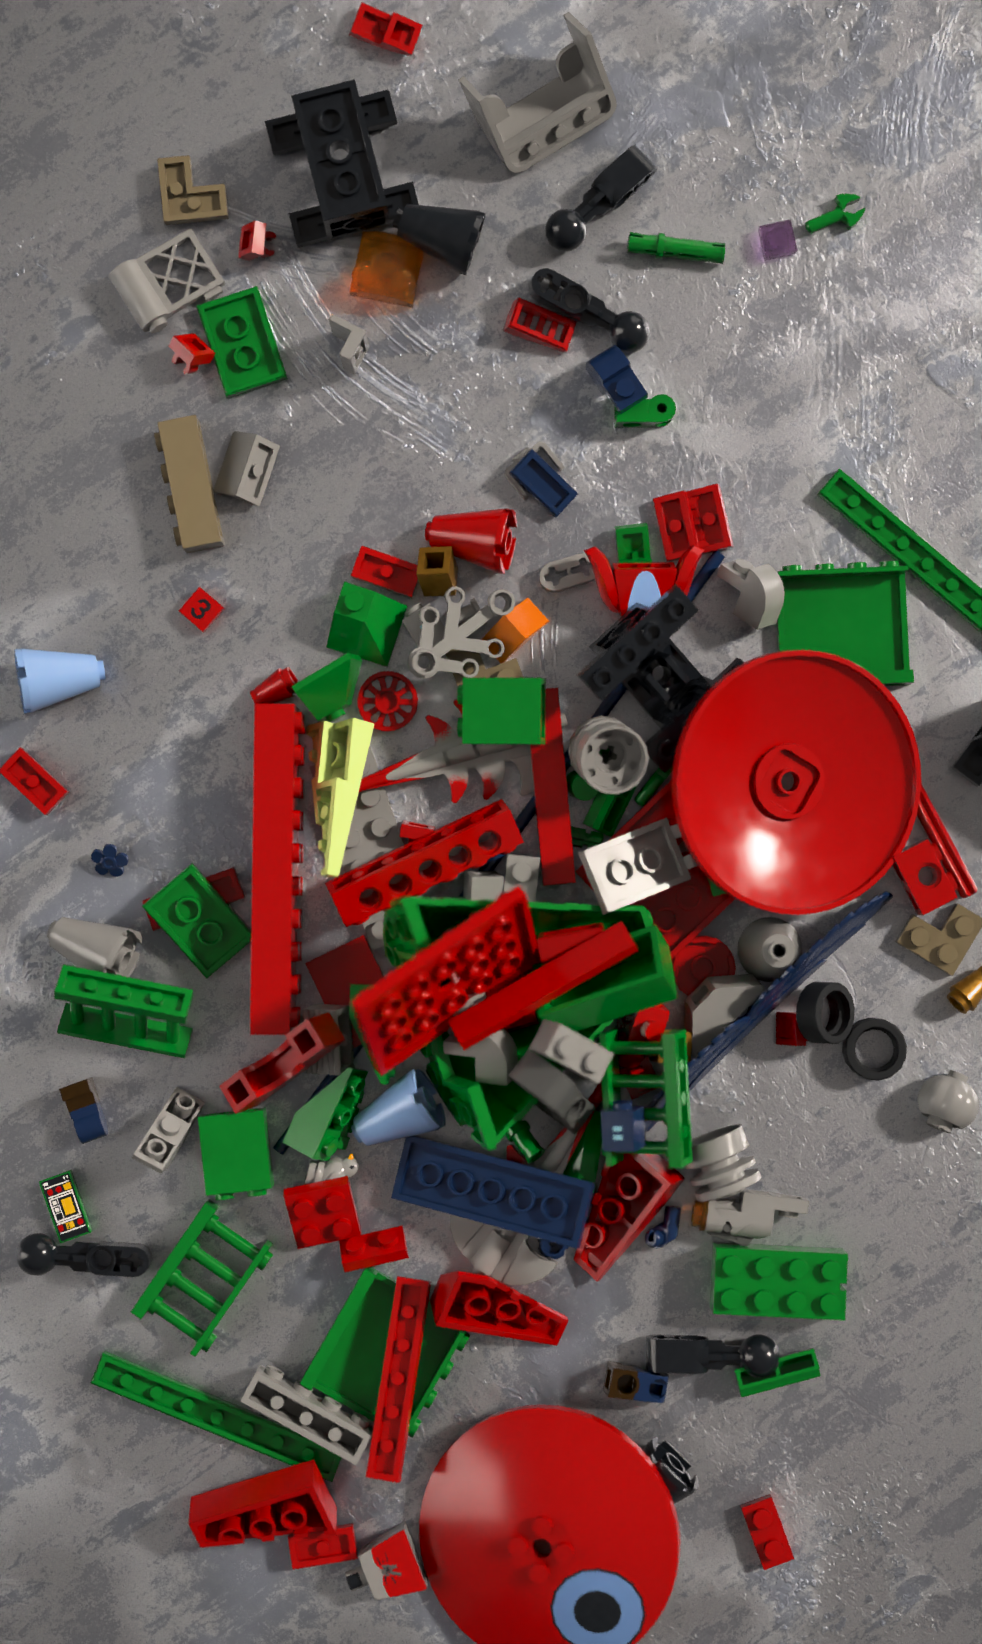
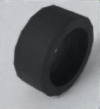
M812 982L807 985L801 992L796 1006L797 1024L803 1037L811 1043L838 1044L844 1041L851 1032L854 1023L855 1008L852 996L841 983ZM825 998H827L830 1007V1016L826 1028H824L821 1019V1008Z
M866 1018L857 1021L852 1026L851 1032L843 1041L842 1053L845 1063L854 1073L865 1079L880 1081L892 1077L901 1069L906 1060L907 1045L904 1035L896 1025L884 1019ZM869 1030H880L886 1033L892 1040L894 1047L890 1061L879 1068H868L863 1065L855 1052L858 1038Z

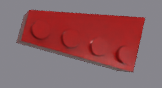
M313 1459L191 1496L188 1524L200 1548L244 1544V1540L250 1538L261 1539L262 1542L275 1541V1536L294 1534L295 1539L306 1538L308 1533L324 1531L325 1536L336 1535L337 1506Z

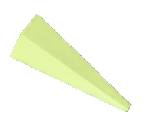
M350 718L338 723L321 721L308 725L306 728V734L312 737L313 750L308 753L309 760L315 763L316 770L315 777L311 782L315 821L322 828L323 839L318 841V850L324 852L325 865L321 870V876L339 877L374 728V723L357 718Z

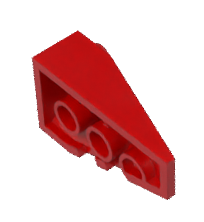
M624 1154V1160L618 1164L606 1166L605 1163L603 1166L602 1180L598 1192L594 1194L591 1203L593 1207L588 1223L585 1224L580 1248L576 1250L573 1259L597 1282L601 1280L663 1208L685 1179L675 1168H669V1163L657 1154Z

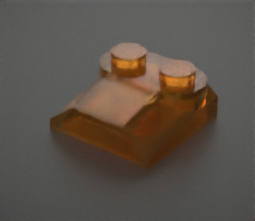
M380 231L363 232L356 264L352 271L350 295L413 308L425 252L395 234Z

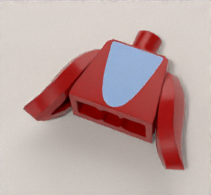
M692 545L682 554L676 566L674 562L612 563V568L604 553L596 546L586 549L584 552L591 562L596 585L603 603L610 611L619 613L622 617L636 603L651 607L674 585H678L688 595L698 561L705 549Z

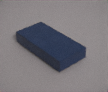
M530 449L509 472L553 517H557L578 495L533 449Z

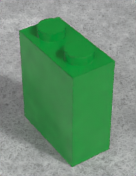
M462 678V685H458L457 701L458 704H462V718H458L457 735L462 737V744H545V678Z
M266 1107L248 1109L237 1114L234 1111L202 1114L198 1117L206 1196L215 1195V1200H227L235 1198L234 1193L247 1191L248 1197L266 1195L267 1189H271L274 1186Z

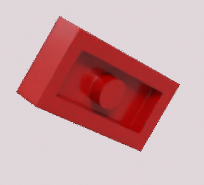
M362 545L351 573V577L411 599L419 581L417 577L418 565Z
M21 747L0 768V773L44 815H48L69 793L61 783Z
M403 1225L339 1240L344 1272L409 1258Z
M771 1494L741 1504L740 1507L763 1570L794 1560Z
M353 1523L338 1525L336 1535L325 1536L324 1531L310 1532L306 1538L295 1539L294 1534L288 1535L293 1570L358 1559Z

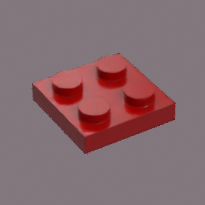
M348 1176L283 1189L284 1200L298 1249L362 1236Z

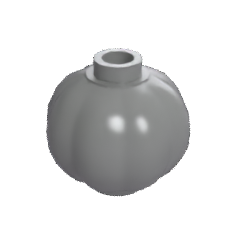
M950 1070L948 1075L933 1076L922 1084L917 1096L920 1113L928 1117L927 1125L940 1131L951 1133L952 1128L963 1129L975 1120L979 1109V1099L976 1092L967 1083L968 1077L966 1075Z

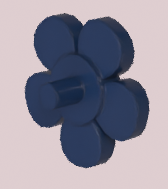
M106 844L103 851L95 849L91 854L92 861L97 863L95 865L96 872L106 875L109 870V873L114 877H119L123 874V867L128 864L129 858L125 853L116 854L117 847L113 844Z

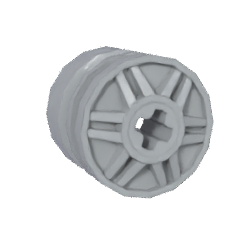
M598 716L589 718L577 727L570 739L568 753L571 765L581 778L601 793L615 795L627 792L636 786L646 773L649 760L646 744L639 734L614 717ZM600 749H610L608 755L599 754Z
M742 1124L726 1126L691 1139L693 1162L686 1165L685 1169L701 1168L702 1172L690 1179L692 1186L705 1185L695 1191L698 1202L713 1199L719 1200L736 1195L761 1179L759 1169L745 1170L756 1163L754 1156L738 1158L737 1154L749 1146Z

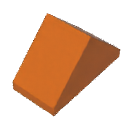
M526 598L515 606L511 613L503 615L481 640L499 639L503 642L505 647L504 653L496 658L501 664L507 661L548 624L549 620L529 598ZM492 642L489 645V652L493 655L499 652V645L496 642Z

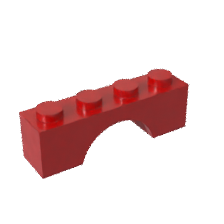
M329 1012L306 1019L285 1035L287 1040L277 1049L255 1063L239 1070L219 1086L235 1114L260 1105L346 1040Z

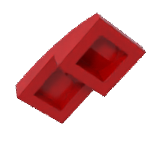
M361 2L349 36L385 50L411 56L423 25L398 13L393 12L392 15H389Z

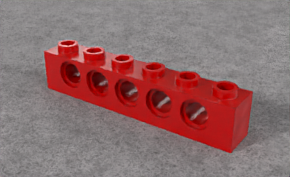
M500 799L326 882L325 885L345 926L360 925L366 922L369 916L390 909L391 901L403 896H421L430 887L440 882H450L459 873L469 868H479L494 856L514 851L517 845L524 843L509 807ZM491 832L490 837L486 841L478 842L482 834ZM454 847H462L457 855L449 856L450 851ZM432 861L429 868L419 870L423 862ZM403 875L398 883L389 884L394 876ZM367 889L373 890L369 897L359 898L363 891Z

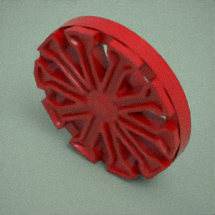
M382 671L373 674L362 684L358 693L357 704L364 721L374 723L371 717L380 711L379 718L374 723V729L391 732L405 727L414 718L418 707V696L414 685L407 677L394 671ZM388 676L393 679L390 688H387L385 678ZM373 681H379L380 691L372 685ZM398 682H404L405 686L396 692ZM365 691H370L375 695V698L364 697ZM406 693H412L411 699H400ZM365 704H375V707L369 711H364L363 706ZM400 705L411 706V712L407 713ZM394 712L402 716L404 721L397 723ZM387 714L391 722L390 726L383 725Z

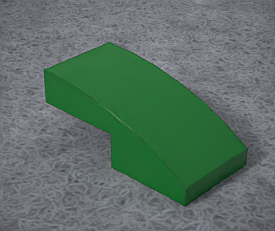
M647 523L615 526L618 563H652Z

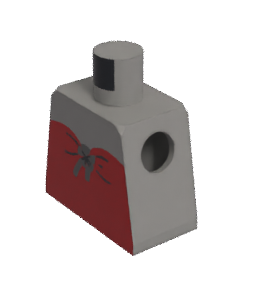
M406 1522L398 1524L360 1548L358 1558L361 1566L345 1572L351 1591L369 1585L375 1600L423 1591L427 1589L428 1585L427 1575Z

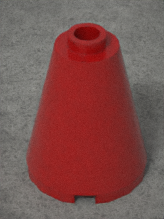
M505 508L436 515L433 517L432 522L428 521L426 524L425 540L429 541L430 547L451 546L454 557L493 572L505 574V570H509L516 545V538L512 537L511 527L517 528L516 513L513 509Z

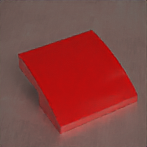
M716 483L687 492L682 490L653 498L668 562L679 560L682 554L692 545L704 548L703 554L734 547L719 484Z

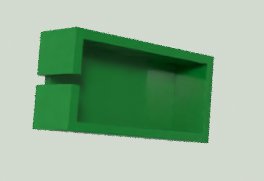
M656 924L629 933L639 951L539 1007L538 1017L543 1022L546 1019L560 1023L576 1032L678 999L670 947ZM540 962L534 964L533 971L537 970L538 968L544 966L549 962H544L542 964Z
M713 1242L710 1309L713 1314L845 1320L846 1289L841 1284H847L848 1254L842 1248L762 1244L744 1246L738 1243Z

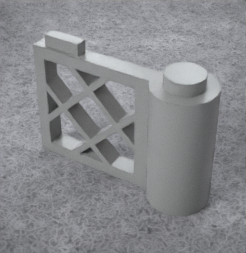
M191 228L141 257L121 263L108 276L142 331H151L152 334L164 329L168 325L166 320L171 315L203 297L208 302L223 293L221 287L225 285L224 279ZM189 240L195 249L193 260L175 256L177 246ZM172 250L171 255L165 254L168 251ZM198 256L201 258L203 263L197 262ZM156 258L169 261L166 276L152 273L147 263ZM173 262L191 267L188 282L170 278ZM195 268L209 271L214 281L205 286L192 283ZM157 281L164 282L163 288H161ZM168 284L186 288L184 298L171 304L166 296ZM190 289L196 290L195 292L189 295Z

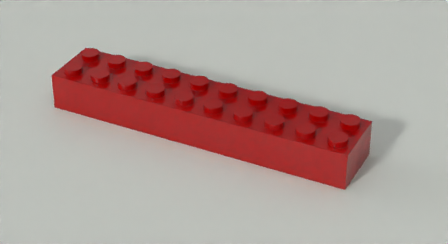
M254 703L250 1035H287L299 1025L302 1015L301 1007H296V995L302 992V974H296V962L302 961V942L297 941V929H302L303 910L297 909V896H303V877L298 876V863L303 864L304 846L298 843V831H304V812L298 810L299 799H304L305 792L304 779L299 777V766L305 765V747L299 745V734H305V715L300 712V709L295 704Z

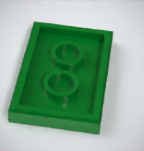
M257 286L196 306L209 346L215 352L213 359L227 399L288 379Z
M193 863L142 905L146 912L206 979L251 942V928Z

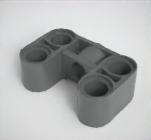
M530 1049L527 1050L508 1074V1077L538 1100L535 1105L573 1134L579 1131L596 1109L576 1088L577 1085L569 1077Z

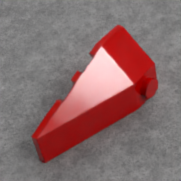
M461 1271L440 1275L430 1298L436 1326L557 1346L569 1321L567 1316L489 1276Z

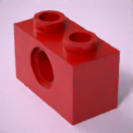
M928 839L921 840L893 857L895 863L892 867L917 915H925L958 898L955 892L958 889V885L950 872L945 873L940 863L943 860V856L935 843L930 844ZM923 867H928L933 873V879L928 885L922 884L918 878V873Z

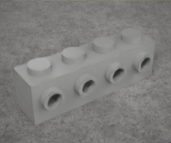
M259 1365L240 1402L357 1465L372 1437L373 1427L369 1425L371 1421L357 1412H353L351 1415L341 1409L342 1405L330 1397L325 1396L322 1399L312 1393L313 1389L310 1391L303 1387L298 1380L293 1383L283 1377L284 1373L272 1365H267L266 1368Z

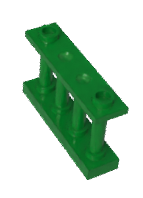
M63 964L54 990V998L68 1001L70 1004H65L57 1028L58 1034L185 1059L193 1028L180 1026V1024H186L193 999V990ZM83 1005L102 1008V1010L84 1007ZM115 1011L134 1014V1016L115 1013ZM147 1017L166 1021V1023L147 1019Z
M610 1029L600 1033L597 1044L614 1053L602 1077L603 1110L611 1107L612 1102L621 1100L620 1088H661L665 1092L666 1102L663 1108H644L645 1121H663L667 1125L666 1140L646 1141V1146L635 1152L603 1151V1144H601L602 1154L606 1156V1166H614L623 1161L624 1154L665 1155L668 1158L669 1168H683L692 1163L686 1029H673L663 1033L660 1042L618 1041L617 1029ZM619 1055H660L664 1062V1072H662V1075L620 1074Z
M210 1199L203 1205L131 1310V1313L139 1319H142L147 1312L151 1315L156 1313L195 1340L197 1344L190 1352L194 1357H196L200 1349L205 1352L208 1351L217 1338V1335L213 1333L215 1327L254 1270L258 1268L262 1271L273 1256L268 1251L273 1244L271 1241L267 1240L260 1250L218 1221L220 1217L215 1215L220 1206ZM203 1231L208 1234L211 1231L253 1260L243 1276H240L200 1248L201 1244L196 1240ZM184 1258L189 1261L191 1259L195 1260L234 1287L224 1304L181 1275L182 1271L178 1267ZM166 1285L170 1288L175 1286L216 1315L205 1331L162 1302L164 1298L159 1296V1294Z

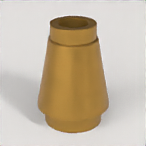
M982 966L950 987L951 992L947 995V999L953 1007L963 1014H966L969 1010L974 1011L982 999Z

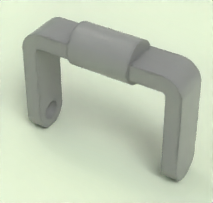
M538 442L530 448L536 453L542 449L560 471L565 468L546 443ZM528 447L512 459L513 463L505 470V478L524 500H527L529 496L509 472L530 450Z

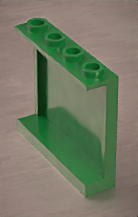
M883 561L879 563V567H867L866 562L848 563L847 568L834 569V564L827 563L815 565V570H802V565H787L782 567L783 571L777 572L784 586V603L777 619L778 652L788 650L821 651L852 661L875 676L884 686H908L914 683V670L910 669L905 582V573L909 570L908 566H899V561Z
M373 1267L364 1268L304 1373L300 1385L310 1391L314 1387L374 1422L396 1281ZM430 1300L428 1301L408 1436L411 1438L422 1421L417 1417L423 1406L429 1409L438 1391L434 1390L439 1378L445 1380L454 1365L450 1361L456 1349L461 1352L470 1337V1334L463 1330L436 1326Z

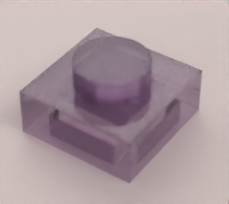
M791 219L759 226L758 232L764 260L797 253L798 250Z

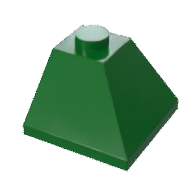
M344 582L333 614L326 648L344 654H356L363 660L388 668L408 606L375 591Z
M346 653L292 686L295 693L317 721L328 720V722L333 723L346 715L344 709L352 704L362 659L359 655Z

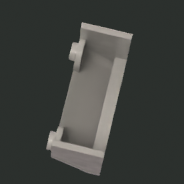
M569 12L563 16L573 42L564 47L557 55L556 68L559 77L506 108L504 102L498 96L486 95L483 97L464 76L458 79L477 123L503 164L512 172L525 171L608 120L616 110V98L592 34Z

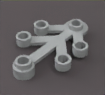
M457 586L448 588L444 595L445 601L448 604L444 636L434 646V625L438 623L440 614L435 607H424L419 613V620L422 623L419 647L410 652L407 660L410 672L414 676L423 679L434 676L437 671L460 673L465 678H473L479 672V665L474 659L466 658L462 661H455L441 657L451 649L484 653L490 658L502 656L505 647L501 640L489 639L485 641L467 637L495 615L502 616L512 612L515 607V598L508 590L499 589L493 591L488 597V604L458 627L461 604L465 601V592ZM453 590H457L460 593V600L457 603L452 602L449 597ZM498 596L505 599V606L502 609H498L495 606V599ZM427 610H431L435 614V619L431 623L426 622L424 619V613ZM492 642H496L499 645V652L495 655L489 652V645ZM421 656H426L429 660V665L424 669L418 665V659ZM467 662H471L474 665V671L469 675L463 671V666Z

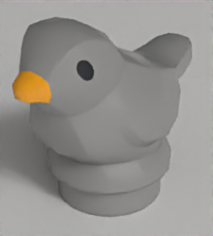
M352 1153L343 1159L333 1157L326 1162L310 1159L304 1185L348 1176L349 1179L357 1173L359 1168L358 1162L354 1159Z

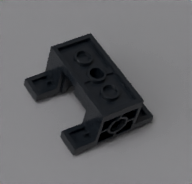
M355 79L291 95L295 114L265 121L274 156L305 148L318 197L319 206L288 213L297 248L392 224L398 208L404 210L406 204L419 205L413 182L383 189L372 148L369 131L397 124L389 89L359 97ZM338 149H343L348 153L347 157L342 160H336L332 156Z
M678 585L671 587L651 607L640 603L633 605L589 646L597 657L577 674L601 701L620 683L660 728L645 744L649 758L664 773L674 764L681 733L698 702L721 677L744 663L741 659L736 658L712 680L702 676L673 643L670 637L699 611ZM662 666L663 676L657 681L652 676L654 668Z

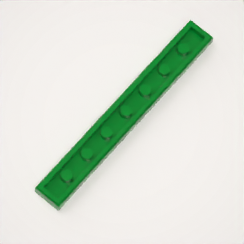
M839 468L817 495L892 559L899 561L901 566H908V572L982 634V589Z
M106 1351L102 1353L90 1382L95 1386L293 1466L314 1459L323 1479L330 1482L333 1481L342 1457L273 1419Z

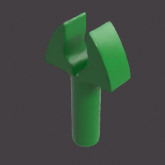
M854 194L836 195L834 199L837 203L836 208L805 223L807 232L811 234L837 222L846 223L848 231L851 230L859 222L866 208L858 210L856 213L844 212L847 205L859 202L861 197Z
M673 766L665 773L657 768L635 796L634 800L638 805H646L673 771Z

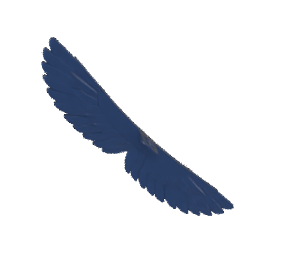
M887 891L883 892L879 896H874L870 901L864 902L855 912L851 911L839 924H835L822 939H818L807 952H804L792 966H788L780 978L775 979L766 992L763 991L754 1005L748 1007V1011L744 1016L738 1017V1020L725 1027V1031L713 1038L711 1044L697 1053L698 1056L688 1062L689 1091L780 1003L819 969L832 953L866 925L865 923L893 898V895ZM661 1090L652 1098L653 1101L644 1108H663L666 1105L665 1092ZM645 1121V1132H648L658 1121Z

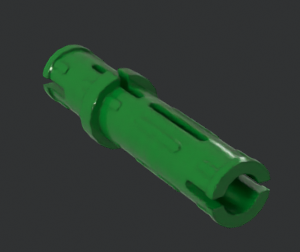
M629 232L627 253L655 256V259L661 260L663 257L723 264L726 243L673 238L665 236V233L646 235Z

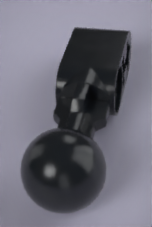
M632 145L594 180L591 185L592 188L583 195V202L576 209H561L549 217L545 227L548 242L560 251H571L579 247L586 236V224L594 217L604 216L610 209L616 210L650 180L657 171V167L636 145Z
M540 269L532 277L529 283V293L535 301L567 318H574L589 327L597 325L609 332L611 343L616 345L622 352H637L648 342L650 327L647 320L641 314L634 311H625L617 315L606 309L604 301L588 293L583 286L552 269ZM547 279L550 289H547L544 293L539 290L541 287L540 283ZM560 286L564 289L558 296V299H553ZM570 293L576 294L581 300L580 308H569L565 303V295Z
M34 1233L26 1236L19 1243L16 1250V1260L24 1272L34 1276L46 1274L55 1265L70 1266L73 1271L92 1272L96 1275L138 1277L151 1265L152 1253L146 1245L141 1243L103 1241L99 1243L75 1242L72 1246H57L55 1241L48 1235ZM96 1251H107L111 1256L110 1265H99L95 1260ZM134 1252L138 1253V1258L144 1261L136 1268L133 1261L123 1260L120 1263V1267H117L119 1258H130Z
M656 1334L646 1336V1371L701 1374L708 1372V1370H722L726 1365H741L742 1368L744 1367L747 1370L745 1372L753 1377H766L772 1374L780 1363V1350L777 1344L765 1335H752L745 1339L741 1346L726 1345L722 1340H708V1337L698 1335Z

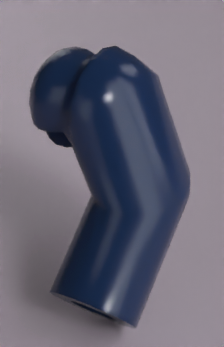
M665 1205L663 1222L645 1234V1242L649 1247L659 1249L677 1238L681 1207Z

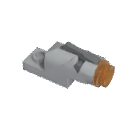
M750 1189L740 1192L739 1203L735 1202L736 1199L709 1200L704 1202L694 1200L691 1226L699 1227V1231H706L710 1235L747 1246L754 1238L760 1239L771 1236L775 1210H779V1216L798 1218L799 1213L808 1214L809 1200L800 1196Z

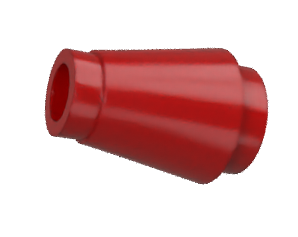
M289 667L283 670L278 668L255 687L254 690L250 691V695L254 703L273 704L294 697L295 691L292 686L298 683V680Z

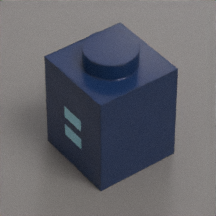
M620 1100L612 1102L611 1107L601 1111L603 1151L635 1152L646 1146L644 1106H632V1101Z

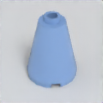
M22 648L14 649L17 679L22 694L20 697L24 714L35 712L100 687V680H105L103 660L97 661L95 655Z
M420 1069L408 1071L354 1117V1124L351 1126L355 1139L359 1143L363 1142L365 1145L371 1146L436 1131L444 1127L446 1124L442 1103L436 1105L432 1095L437 1092L428 1077Z

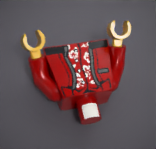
M663 1004L619 1017L614 1028L618 1031V1041L660 1042L670 1016V1011ZM619 1055V1066L635 1068L645 1057H653L655 1055Z

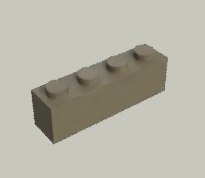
M196 415L157 422L159 432L154 433L158 452L163 451L165 464L160 466L164 483H170L172 495L167 496L170 514H176L178 526L173 527L177 546H182L187 554L225 546L199 419Z

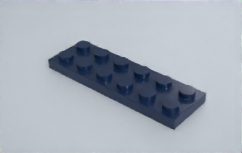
M414 1135L405 1138L391 1198L578 1249L581 1245L595 1183Z

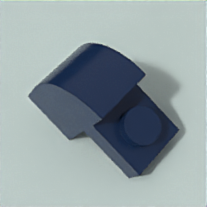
M613 345L587 361L586 370L602 395H608L621 415L648 398V393L631 369V363L616 345Z

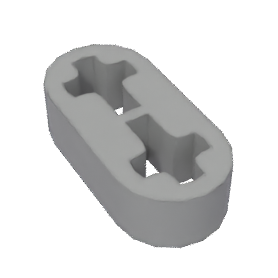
M580 553L544 565L539 574L542 588L548 592L555 593L594 581L593 569H590L589 576L584 577L582 572L571 573V570L580 566L581 560H585L587 565L591 564L587 555ZM550 569H554L556 574L567 571L568 576L559 578L558 585L553 586L551 581H545V577L549 576Z

